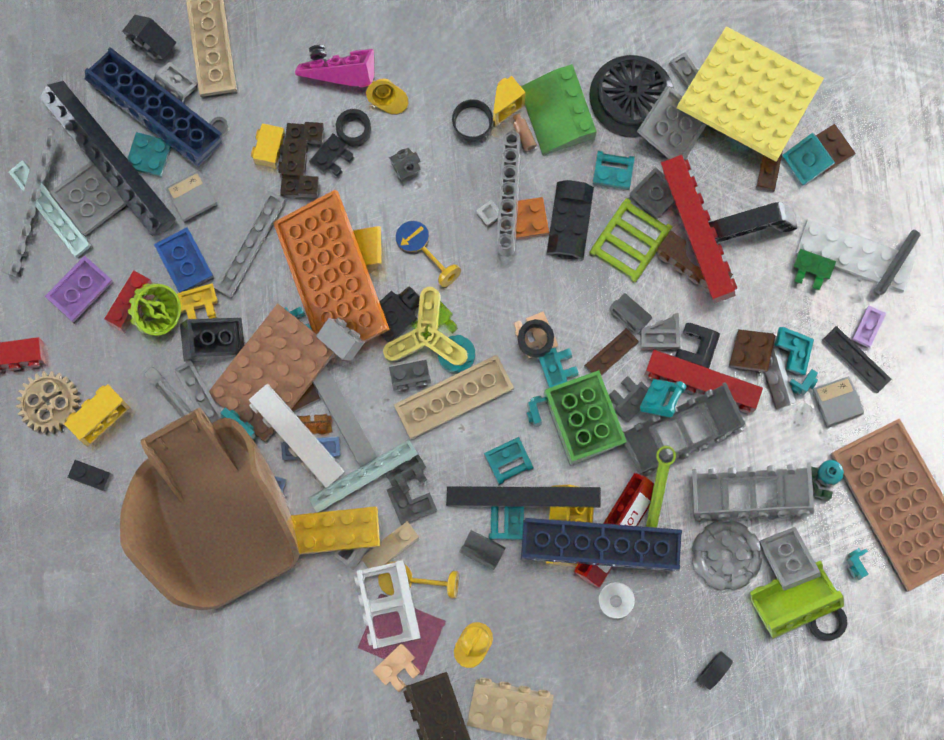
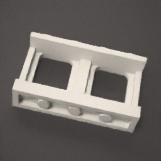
M401 560L395 563L358 570L354 579L356 587L361 589V595H358L360 606L365 607L366 614H363L365 626H369L370 633L367 634L369 646L373 645V649L421 638L404 561ZM390 573L394 594L380 599L369 600L364 579L374 575ZM397 611L402 624V634L378 639L375 634L373 617Z

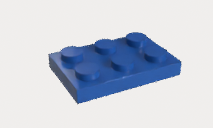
M188 227L154 244L179 293L190 290L214 277Z

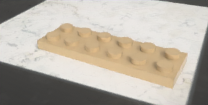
M186 0L200 97L236 92L237 86L224 0Z
M495 355L394 404V407L410 440L514 390V387L498 355Z

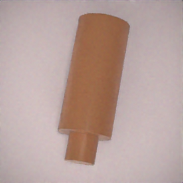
M520 114L514 115L513 119L515 122L513 126L520 135L524 151L534 149L537 144L526 120L522 119Z

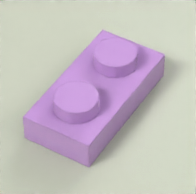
M869 305L852 340L870 348L886 313Z

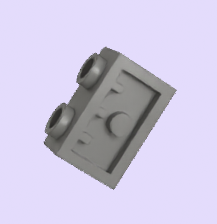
M171 62L155 73L154 81L182 103H184L185 97L197 89L198 83Z

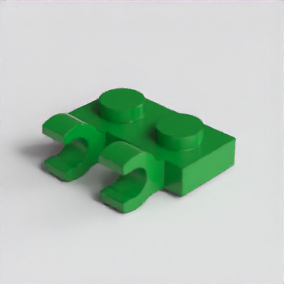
M800 248L793 265L798 268L794 281L802 284L805 273L808 271L816 274L812 288L820 290L824 277L830 279L837 261Z

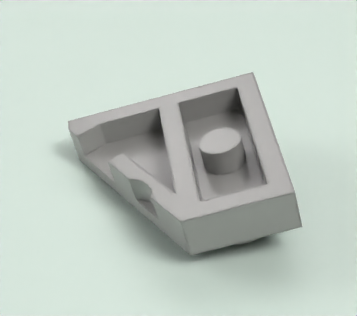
M675 313L664 321L662 319L652 326L641 329V350L680 349L679 313Z

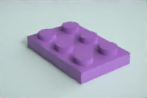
M84 255L45 297L74 323L113 281Z

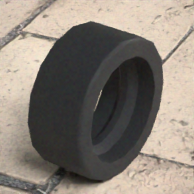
M355 108L347 109L336 120L337 136L346 142L347 145L360 146L369 139L371 123L367 114L362 110ZM350 118L362 120L365 127L364 132L358 137H348L342 128L346 120Z
M537 319L523 324L518 333V344L522 352L529 357L535 358L542 357L550 352L554 343V333L550 325L543 320ZM531 328H540L547 335V343L541 349H531L525 343V334Z
M842 608L833 611L839 619V626L835 632L827 634L821 632L816 625V620L808 623L811 633L823 641H832L841 637L848 625L847 616Z
M720 651L704 668L697 680L711 690L729 670L733 660Z

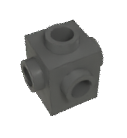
M409 147L401 149L397 154L389 157L395 173L401 180L413 176L417 171L421 170L418 164L421 162L416 152L413 153Z

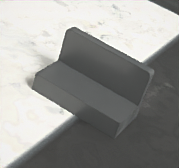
M626 293L618 300H615L609 309L637 334L652 320V316Z
M471 530L459 552L494 570L506 547Z

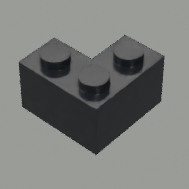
M135 14L122 30L128 42L133 45L144 46L147 49L146 53L153 59H164L177 43L149 17Z

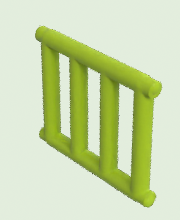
M626 198L592 246L589 254L601 257L629 275L633 282H636L673 226L663 224L631 204L632 201ZM625 211L632 212L660 230L661 233L657 239L654 240L621 219ZM616 224L650 245L651 248L647 254H642L612 235L611 232ZM608 240L641 261L636 270L630 268L600 249L604 242Z

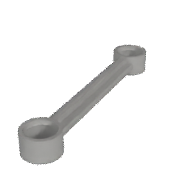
M154 366L144 373L181 417L192 412Z

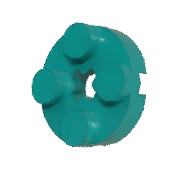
M462 335L448 337L467 351L468 358L464 364L454 365L438 354V361L441 367L447 372L456 374L472 367L475 360V347L473 343Z

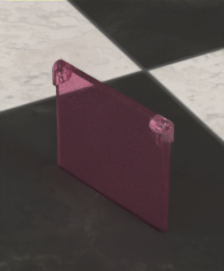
M381 593L378 599L388 596ZM414 608L421 638L401 643L415 657L412 663L419 669V674L423 676L446 620ZM397 611L373 617L375 634L378 639L402 634V624ZM367 626L358 648L385 659L401 643L373 649V645L369 646L367 634L370 633L369 626Z

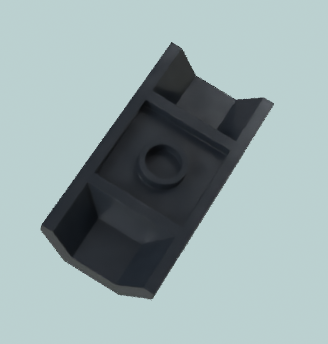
M572 180L557 182L546 254L572 255L584 260L594 191L593 186L586 182Z

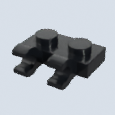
M332 133L309 162L323 174L330 171L333 175L339 177L343 171L334 162L340 156L350 164L354 157L353 153L346 149L348 147L347 143Z

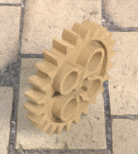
M43 371L42 377L36 373L35 380L29 377L30 384L23 383L22 385L25 387V390L18 391L22 394V397L16 398L21 402L16 407L22 409L18 415L24 416L22 422H28L27 426L29 428L34 426L36 432L40 428L44 434L47 432V429L51 433H54V428L61 431V425L65 426L64 423L67 421V417L73 412L76 413L74 408L80 407L78 403H75L80 397L74 395L78 390L76 388L71 389L75 384L73 382L68 383L69 378L66 376L62 379L61 373H58L56 377L53 371L50 372L49 376ZM54 385V390L51 393H46L47 387ZM34 397H38V403L31 405V400ZM47 399L50 400V403H51L50 405H46V404H47V403H46V400H47ZM66 400L64 407L58 408V402ZM49 411L50 417L43 420L42 415Z

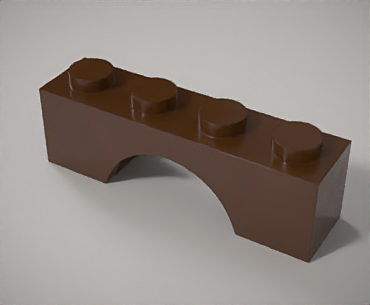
M670 231L657 249L656 254H658L659 259L674 265L676 271L688 275L693 283L701 284L705 287V291L710 294L700 267L691 263L686 255L685 247L687 241ZM728 272V274H729V276H730V279H731L732 276H733V273Z

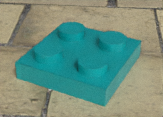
M136 132L127 159L138 172L162 178L172 147L161 138Z
M813 132L782 155L804 186L835 164Z

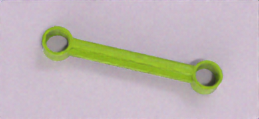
M669 445L661 446L656 453L659 463L645 527H658L670 465L676 459V452ZM669 448L673 452V459L665 463L659 458V453L661 450Z

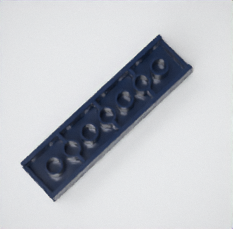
M111 47L93 66L85 69L84 80L195 166L199 167L222 145V133Z
M525 518L523 520L521 559L679 571L682 530Z

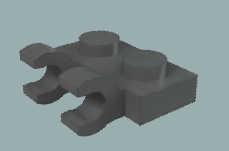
M627 376L621 384L631 392L623 398L616 390H613L609 397L611 401L617 404L614 410L625 421L629 422L641 410L640 405L649 388L642 381L636 385Z
M419 454L385 473L392 487L398 484L403 494L410 491L406 479L415 475L420 484L427 481L422 471L426 466Z

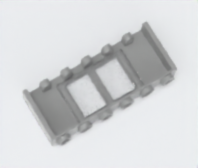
M811 462L807 463V468L795 469L794 464L787 465V469L775 470L774 465H769L767 470L756 471L754 466H750L747 468L748 471L736 472V468L731 467L728 468V472L717 473L716 469L712 468L708 469V473L697 474L696 469H692L695 520L706 522L711 519L726 521L736 517L745 520L756 516L765 519L776 515L785 518L790 515L805 517L814 514Z

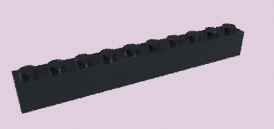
M60 81L47 84L40 95V99L152 236L168 231L176 218L66 83Z

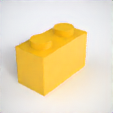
M261 124V128L257 129L256 147L253 146L251 157H253L255 164L277 169L280 158V146L285 138L284 128Z

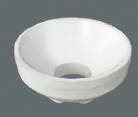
M610 583L600 592L599 606L608 617L623 618L634 607V594L623 583ZM612 596H619L622 603L619 607H613L610 604Z

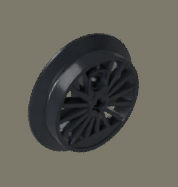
M638 55L620 56L605 63L595 74L589 92L590 105L596 118L607 129L624 136H641L637 131L646 118L641 104L650 112L653 107L648 102L655 104L658 99L649 95L660 96L665 87L670 86L673 89L674 87L667 72L655 61ZM631 64V79L625 65ZM635 65L643 66L639 75L635 78ZM616 68H621L624 78L615 70ZM611 73L619 82L608 78L607 75ZM642 79H649L650 83L646 84L642 82ZM604 82L616 88L602 87V84ZM659 85L663 86V90L652 89ZM626 102L623 109H621L620 106ZM629 104H630V117L625 113L626 110H627V108H628V106H629ZM634 104L641 119L634 120Z

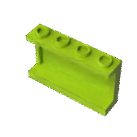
M821 561L815 562L821 575L818 578L785 591L777 578L771 583L756 587L750 592L751 602L773 639L844 607V596L840 590L837 591L823 569Z

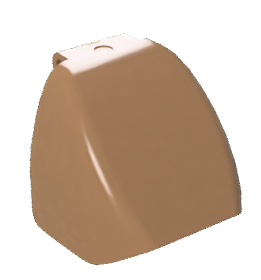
M197 408L141 439L142 448L148 459L136 470L126 491L120 516V543L124 553L170 602L195 610L216 609L281 575L296 565L299 559L297 538L284 495L257 445L238 422L231 418H222L211 423L201 408Z

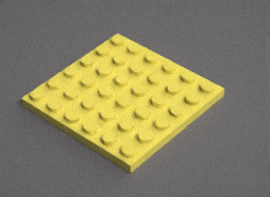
M726 26L680 100L677 109L777 162L824 78Z

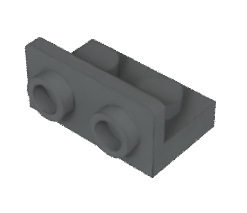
M427 360L389 367L393 390L398 392L408 391L409 387L414 386L416 388H424L431 383Z

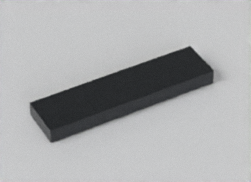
M837 326L822 339L876 393H879L892 380Z

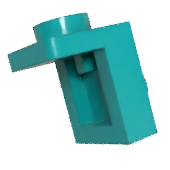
M811 369L802 384L791 379L789 383L792 392L804 396L808 389H813L818 382V379H816L818 372Z
M533 397L527 404L529 411L526 412L529 423H533L534 427L542 425L538 406L547 404L546 397Z
M858 548L849 553L851 557L846 560L850 566L849 571L854 578L857 577L858 580L869 575L859 559L860 556L868 552L867 549L861 551Z

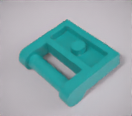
M598 151L593 185L630 190L635 156L623 157L604 154L603 151ZM602 161H607L613 163L626 164L628 166L627 169H622L616 167L603 166L601 164Z
M653 379L640 405L641 412L672 417L678 399L686 389L685 383ZM670 392H673L668 404L664 406Z
M519 437L484 453L498 485L503 484L504 480L525 470L530 471L534 469ZM520 458L523 459L524 463L500 474L499 468Z
M491 507V533H489V539L522 540L524 507H504V533H498L499 507Z

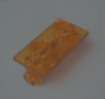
M310 415L297 416L312 434L333 432L331 415H314V421H311Z

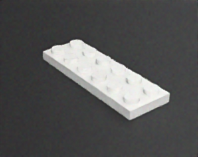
M808 219L795 255H798L800 248L837 261L834 267L837 270L878 284L899 250ZM908 255L888 288L900 292L905 291L916 256Z

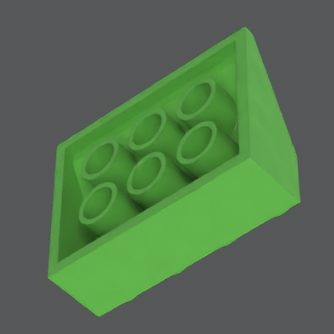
M573 64L555 69L521 86L526 92L525 107L542 155L596 138L597 131Z
M599 370L545 389L544 397L547 398V405L570 465L590 459L627 443Z

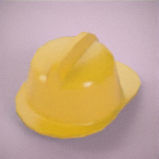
M382 78L373 81L366 90L368 101L387 113L399 114L408 106L407 94L388 79Z
M473 622L463 630L454 648V657L461 666L472 668L482 662L493 641V634L486 624Z

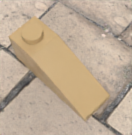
M407 521L382 540L380 547H374L364 555L362 561L367 568L386 565L419 541V536Z

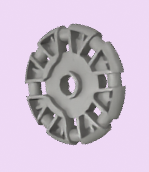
M720 520L704 527L705 530L697 535L692 547L694 552L692 562L699 577L702 576L708 585L720 590H724V588L736 590L749 584V580L753 576L756 577L762 564V559H760L762 549L757 536L752 534L744 524L732 520L730 522ZM723 530H729L730 535L723 536ZM710 535L715 539L711 544L707 541ZM741 535L747 539L744 544L738 539ZM723 550H729L732 553L731 560L726 561L722 558ZM702 552H707L708 559L702 558ZM747 552H752V559H747ZM709 567L715 571L713 575L707 571ZM743 567L747 570L744 575L739 572ZM724 575H731V581H724Z

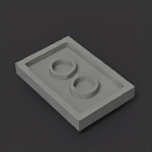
M796 527L759 541L784 591L821 576Z

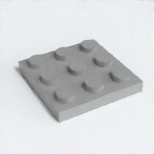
M670 86L665 87L637 132L668 159L682 155L685 159L707 124L677 109L682 96Z
M92 161L50 192L84 236L127 205Z

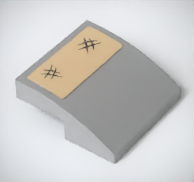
M199 171L165 188L184 222L217 205Z
M849 376L813 388V393L821 407L820 412L828 427L864 415L862 404Z

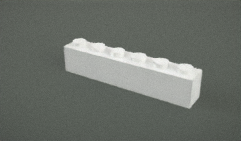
M266 384L249 399L251 402L249 406L256 414L258 412L261 413L264 417L262 421L269 428L273 427L276 430V437L282 443L285 441L290 446L288 448L290 453L294 457L299 456L303 461L301 465L306 471L309 472L311 470L314 473V479L321 487L324 485L327 488L345 472L269 384Z

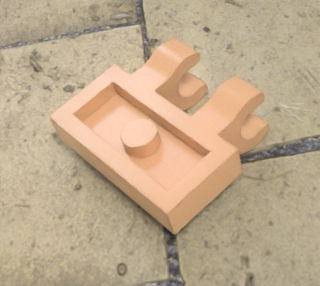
M402 643L373 670L385 685L391 682L398 692L406 686L397 676L404 668L412 678H415L420 673L419 669L412 663L415 657Z

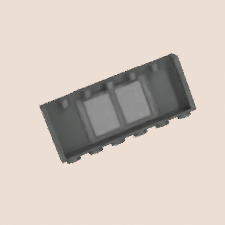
M726 382L722 383L723 386L708 390L702 396L695 399L691 398L687 400V403L678 407L675 406V412L672 417L655 415L651 420L634 425V428L623 431L627 441L625 445L639 475L647 477L656 472L655 469L658 468L659 463L656 453L663 445L673 447L676 452V459L680 458V460L690 457V452L694 450L698 452L703 451L709 447V443L714 441L716 444L727 439V435L731 433L737 435L744 431L746 423ZM669 448L661 450L659 458L665 463L672 461V450Z

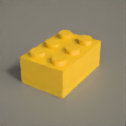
M108 384L101 386L91 400L87 399L81 405L82 408L76 413H71L64 423L87 447L130 408Z

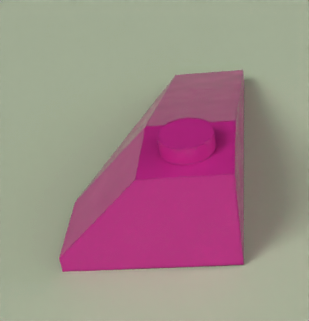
M356 50L350 52V56L341 58L339 55H335L325 62L323 59L301 63L296 68L295 75L348 86L367 87L374 78V50Z

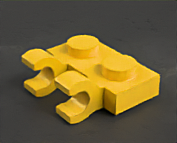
M213 283L177 293L181 303V313L187 312L188 319H197L195 309L202 307L206 308L209 319L217 318L213 304L218 303Z

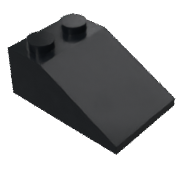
M241 317L187 319L180 324L184 362L236 357L244 347Z

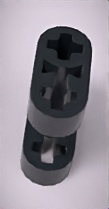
M686 323L683 333L699 339L700 343L696 354L677 349L675 357L709 369L720 333L697 324Z

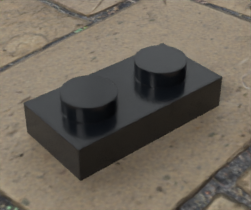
M74 460L67 478L105 492L112 474Z

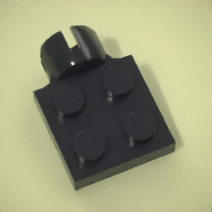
M410 286L405 288L400 294H395L391 290L379 301L390 329L380 335L388 343L398 338L418 319L414 313L419 308L420 296Z

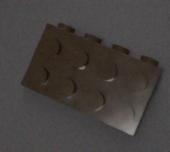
M447 672L405 686L406 690L403 693L406 702L411 701L413 709L410 710L413 722L417 721L419 729H416L419 740H471Z

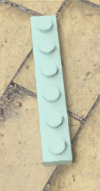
M22 160L8 173L24 192L30 167ZM41 182V193L39 199L36 200L35 207L72 254L78 258L92 245Z
M408 439L329 485L327 488L308 497L318 513L336 501L342 500L355 490L361 489L367 483L378 479L379 476L395 469V467L405 461L411 460L418 453Z

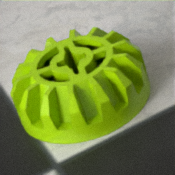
M153 283L144 284L141 289L134 291L136 295L129 300L132 304L131 309H128V314L132 316L130 321L133 325H136L137 330L149 335L158 336L168 333L175 327L180 318L181 303L178 295L172 288L163 284ZM147 295H154L153 300L143 299V297ZM138 305L141 306V310L143 313L142 318L140 317L138 312ZM147 316L156 318L152 321H145Z

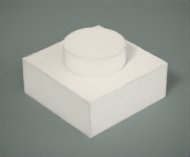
M490 200L476 210V213L487 226H490L498 220L499 208Z

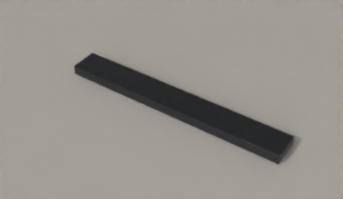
M447 486L446 506L600 508L601 488Z

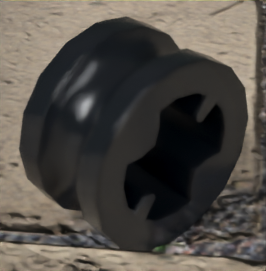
M321 44L311 46L309 48L310 58L313 60L325 58L327 56L324 51L325 46Z

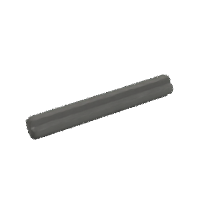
M915 229L910 232L876 286L875 292L884 295L921 236L920 232Z

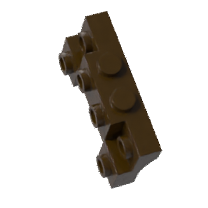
M287 123L284 144L280 146V155L283 158L278 166V173H281L282 176L280 196L282 198H318L319 177L306 176L308 143L323 144L324 123Z

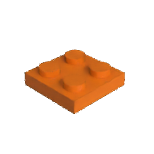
M543 197L519 200L516 240L549 235Z

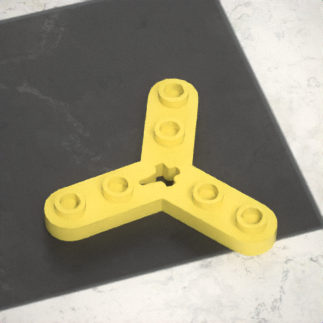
M426 287L421 291L417 328L387 343L383 349L386 359L398 361L427 346L454 365H462L466 362L468 358L467 351L438 331L440 293L437 289ZM427 325H429L428 332H430L432 335L429 336L426 340V338L422 336V334L426 333Z

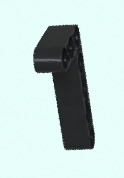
M783 202L767 204L708 222L710 228L714 227L718 236L715 238L716 243L771 227L780 232H791L798 228L794 209Z

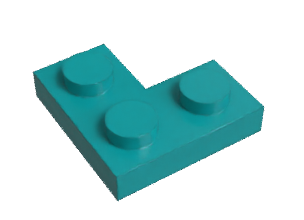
M779 327L775 346L790 351L786 370L801 376L806 375L814 339L788 328Z

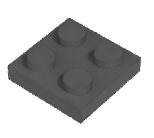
M656 167L630 192V196L657 220L675 202L665 175Z

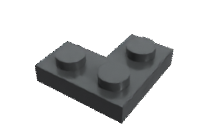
M399 485L387 489L401 525L407 521L410 523L437 512L430 492L412 500L409 492L403 494Z

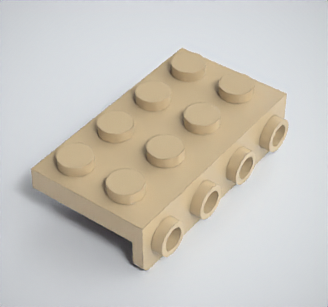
M482 677L476 679L467 726L533 740H545L554 695L550 694L547 690L533 691L527 686L514 687L508 682L494 683L489 678Z

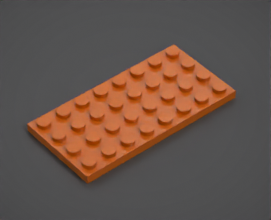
M333 190L273 222L313 332L318 334L328 318L344 320L347 323L346 327L359 333V338L364 342L390 330L337 190Z

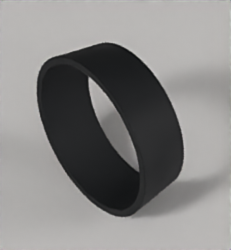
M469 99L461 102L454 109L452 123L460 137L465 140L476 141L485 137L493 123V115L490 108L484 102ZM470 107L483 110L488 116L489 128L479 136L472 137L462 134L456 128V119L462 110Z

